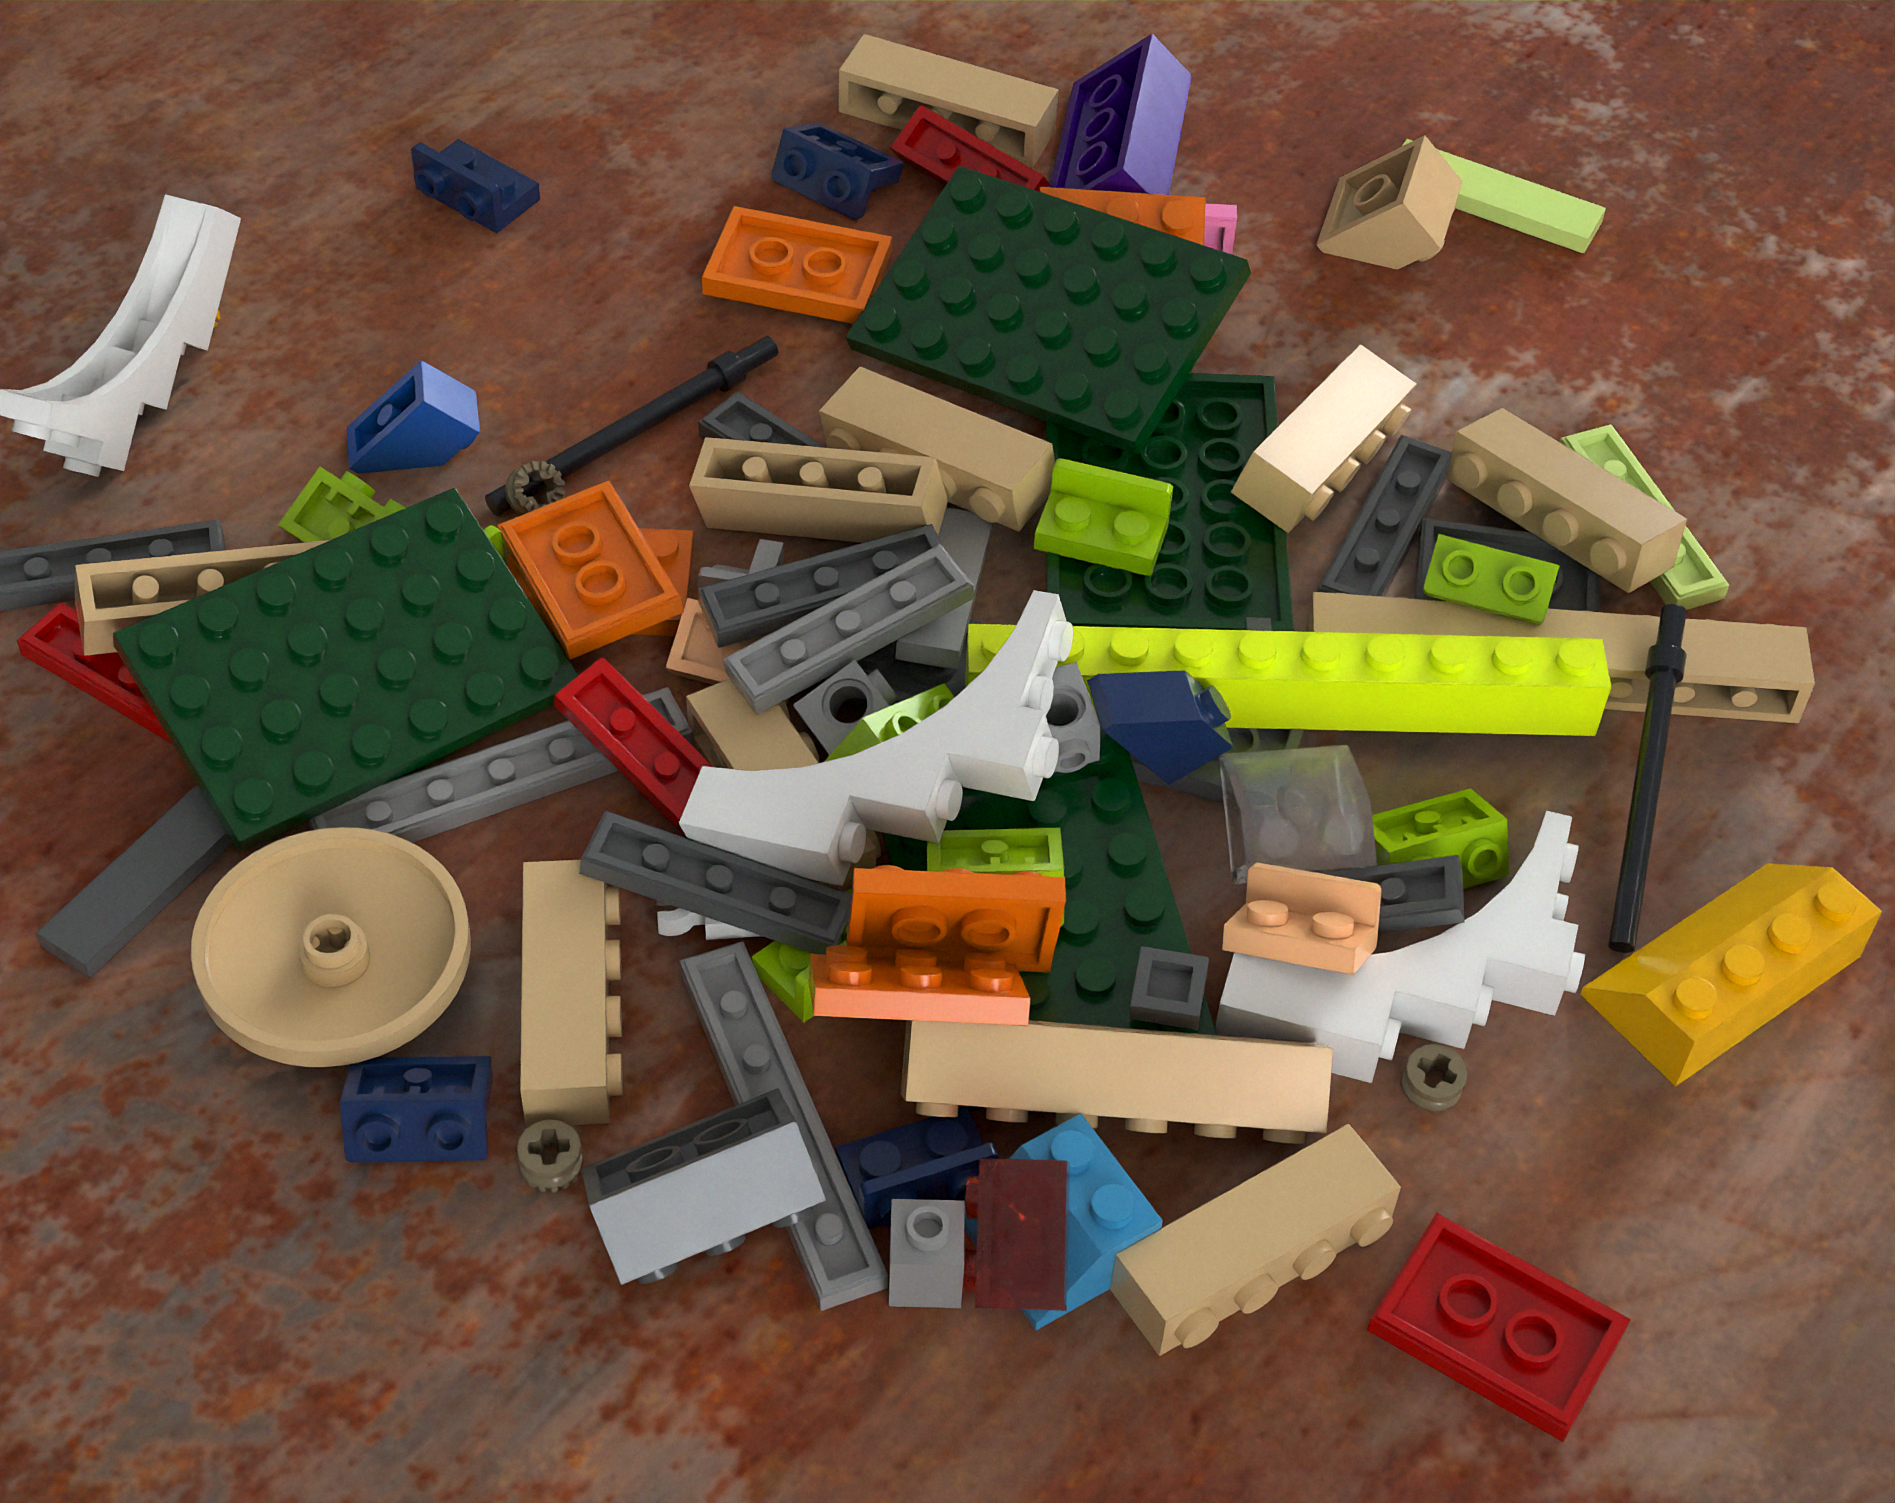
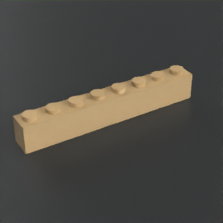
M1313 592L1305 632L1603 639L1611 682V690L1604 709L1645 712L1650 680L1645 675L1648 650L1651 646L1656 645L1660 617L1547 609L1544 622L1536 625L1449 601ZM1686 619L1681 647L1687 654L1684 677L1681 682L1676 683L1671 714L1787 723L1800 722L1815 685L1806 627L1726 622L1710 619Z

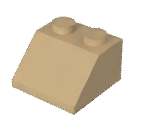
M1424 135L1339 178L1316 245L1323 253L1397 270L1417 260L1420 262L1427 261L1434 257L1444 245V239L1451 216L1455 210V203L1462 180Z

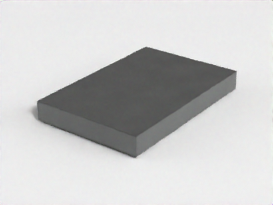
M1422 518L1418 541L1414 599L1445 601L1426 596L1423 592L1438 534L1560 565L1548 609L1599 612V575L1535 534Z

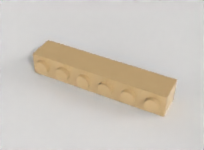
M907 1020L900 1095L905 1101L917 1102V1114L928 1116L958 1117L959 1105L987 1107L986 1119L1004 1122H1028L1029 1111L1056 1112L1055 1124L1058 1125L1082 1114L1092 1128L1098 1126V1116L1126 1118L1125 1129L1167 1133L1168 1121L1195 1123V1135L1214 1138H1236L1237 1126L1264 1128V1140L1302 1144L1305 1143L1306 1132L1327 1133L1333 1048L1310 1042L1031 1020L1028 1021V1026Z

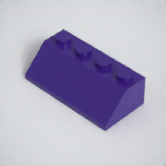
M1153 34L1145 37L1073 83L1049 187L1169 195L1192 75Z

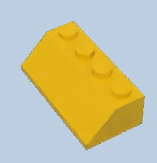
M1767 863L1585 985L1580 995L1676 1087L1860 958L1882 911L1833 867Z

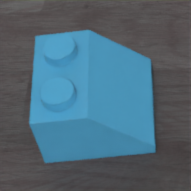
M1079 1114L1020 1146L965 1206L964 1231L1034 1329L1038 1330L1109 1290L1115 1254L1161 1229L1163 1220L1084 1116Z

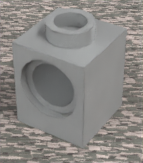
M853 660L793 704L796 711L829 755L860 721L858 720L854 723L839 722L837 720V712L842 703L851 698L866 700L867 710L863 716L866 717L891 706L899 700L878 669L866 675L856 660Z
M1077 662L1056 667L1052 677L1054 686L1053 698L1046 719L1052 738L1057 739L1059 744L1058 760L1054 772H1073L1081 769L1088 763L1099 761L1101 724ZM1054 723H1063V724H1067V725L1055 726V725H1051V724H1054Z
M892 1199L889 1306L961 1308L964 1274L965 1201Z

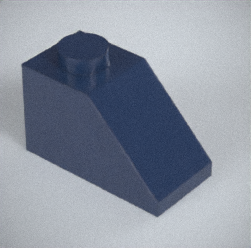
M1185 670L1097 674L1087 680L1103 731L1168 785L1234 748L1225 722L1231 719V714L1222 695L1213 686L1205 689Z

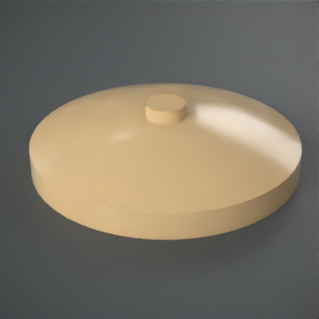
M348 827L317 829L288 836L255 851L240 861L216 884L206 898L195 922L191 940V961L194 977L201 1000L216 1025L240 1046L259 1056L289 1065L304 1067H332L363 1062L395 1050L417 1037L441 1016L456 996L465 978L471 951L470 928L465 902L459 887L446 868L421 847L403 838L376 830Z

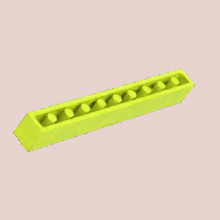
M968 624L965 688L985 670L1013 633L1016 625ZM1073 626V641L1070 653L1065 661H1058L1056 667L1077 662L1096 713L1097 710L1087 680L1097 674L1185 670L1205 689L1213 686L1222 695L1231 714V719L1225 722L1227 728L1596 736L1611 690L1603 639Z

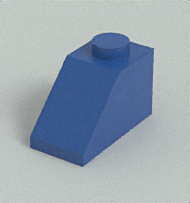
M420 360L347 426L349 469L361 474L444 465L459 450L469 447L480 433L476 391Z

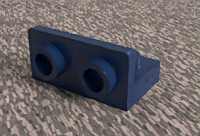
M817 121L783 129L771 178L775 182L849 218L858 219L864 216L870 192H874L879 187L899 183L904 162Z
M460 139L454 141L440 153L421 142L411 148L416 189L420 190L427 197L434 198L456 210L466 219L475 221L496 234L540 200L538 182Z
M492 1056L384 1057L350 1064L340 1100L345 1159L348 1162L484 1160L488 1153L487 1111L493 1083Z
M967 1106L958 1109V1117L934 1116L835 1147L837 1159L868 1229L881 1225L891 1227L892 1199L965 1201V1205H967L998 1172L999 1155L993 1143H983Z

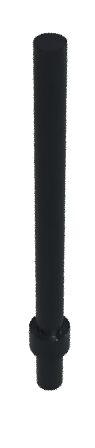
M765 336L737 353L727 351L708 362L707 370L545 461L547 462L546 464L555 466V470L557 472L560 471L562 475L560 477L563 479L716 390L720 389L726 392L746 380V373L778 355L779 351L775 341L770 336ZM528 474L529 483L521 487L524 490L522 494L523 496L526 495V497H532L547 488L544 481L535 482L531 474ZM506 484L485 495L487 506L496 516L511 509L506 499Z
M1667 604L1662 607L1656 645L1651 646L1648 650L1645 675L1650 680L1608 944L1610 949L1620 953L1634 952L1636 947L1675 686L1684 677L1687 654L1681 647L1687 610L1677 604Z

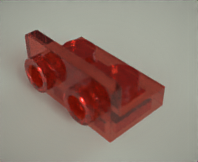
M979 1159V1175H968L966 1184L967 1219H978L977 1249H966L964 1290L965 1293H976L975 1308L1067 1311L1069 1161Z

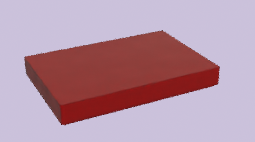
M1436 1212L1370 1318L1367 1331L1564 1442L1626 1332L1631 1319Z

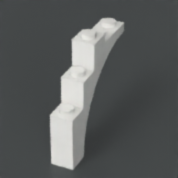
M165 194L152 239L136 278L117 313L96 342L70 368L46 383L23 390L0 389V415L14 419L12 431L46 440L43 451L65 456L63 465L65 469L99 477L102 466L124 471L138 414H143L145 404L167 410L180 355L184 356L187 345L208 351L241 218L218 207Z
M1033 590L1013 633L985 670L946 706L903 734L854 755L801 768L745 771L702 766L679 821V825L687 839L802 878L843 886L851 863H857L863 854L866 844V829L939 844L947 820L953 821L958 815L962 802V787L1035 801L1042 779L1050 778L1053 775L1058 760V740L1052 738L1046 715L1052 703L1054 689L1052 677L1058 661H1065L1067 659L1073 641V626L1070 622L1066 621L1059 594Z
M1546 811L1534 848L1512 881L1478 913L1464 920L1465 923H1459L1438 936L1404 948L1370 955L1354 975L1234 952L1219 1005L1215 1026L1217 1035L1319 1043L1333 1048L1331 1073L1372 1083L1378 1058L1392 1060L1399 1032L1464 1049L1472 1024L1485 1027L1492 1000L1555 1016L1563 991L1576 993L1585 960V954L1574 952L1578 925L1564 921L1569 896L1557 893L1559 881L1570 883L1579 846L1567 843L1572 817Z

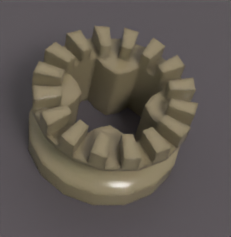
M531 461L513 470L508 476L505 485L506 499L511 508L518 514L523 515L561 500L566 491L563 490L565 481H562L560 477L562 475L560 471L557 472L555 470V466L546 464L547 462ZM528 474H531L535 482L544 481L547 486V492L539 496L541 505L537 504L534 497H526V495L523 496L522 494L524 490L521 487L529 483Z
M1428 1044L1419 1047L1409 1056L1406 1068L1404 1069L1401 1080L1403 1093L1409 1098V1102L1417 1105L1420 1109H1426L1431 1112L1444 1111L1454 1106L1461 1097L1468 1076L1466 1064L1460 1055L1449 1047L1439 1044ZM1433 1067H1436V1070L1439 1071L1440 1069L1443 1070L1445 1074L1443 1081L1436 1088L1429 1087L1424 1083L1425 1075Z
M547 1119L529 1126L519 1137L517 1145L519 1167L522 1178L525 1182H529L530 1187L535 1188L537 1186L539 1191L546 1192V1188L556 1192L558 1191L557 1187L562 1186L563 1189L569 1187L570 1181L575 1183L578 1178L577 1174L582 1171L583 1158L579 1135L571 1125L560 1120ZM551 1143H555V1147H558L559 1150L556 1164H542L540 1155L543 1153L544 1145L546 1144L548 1148L551 1147Z

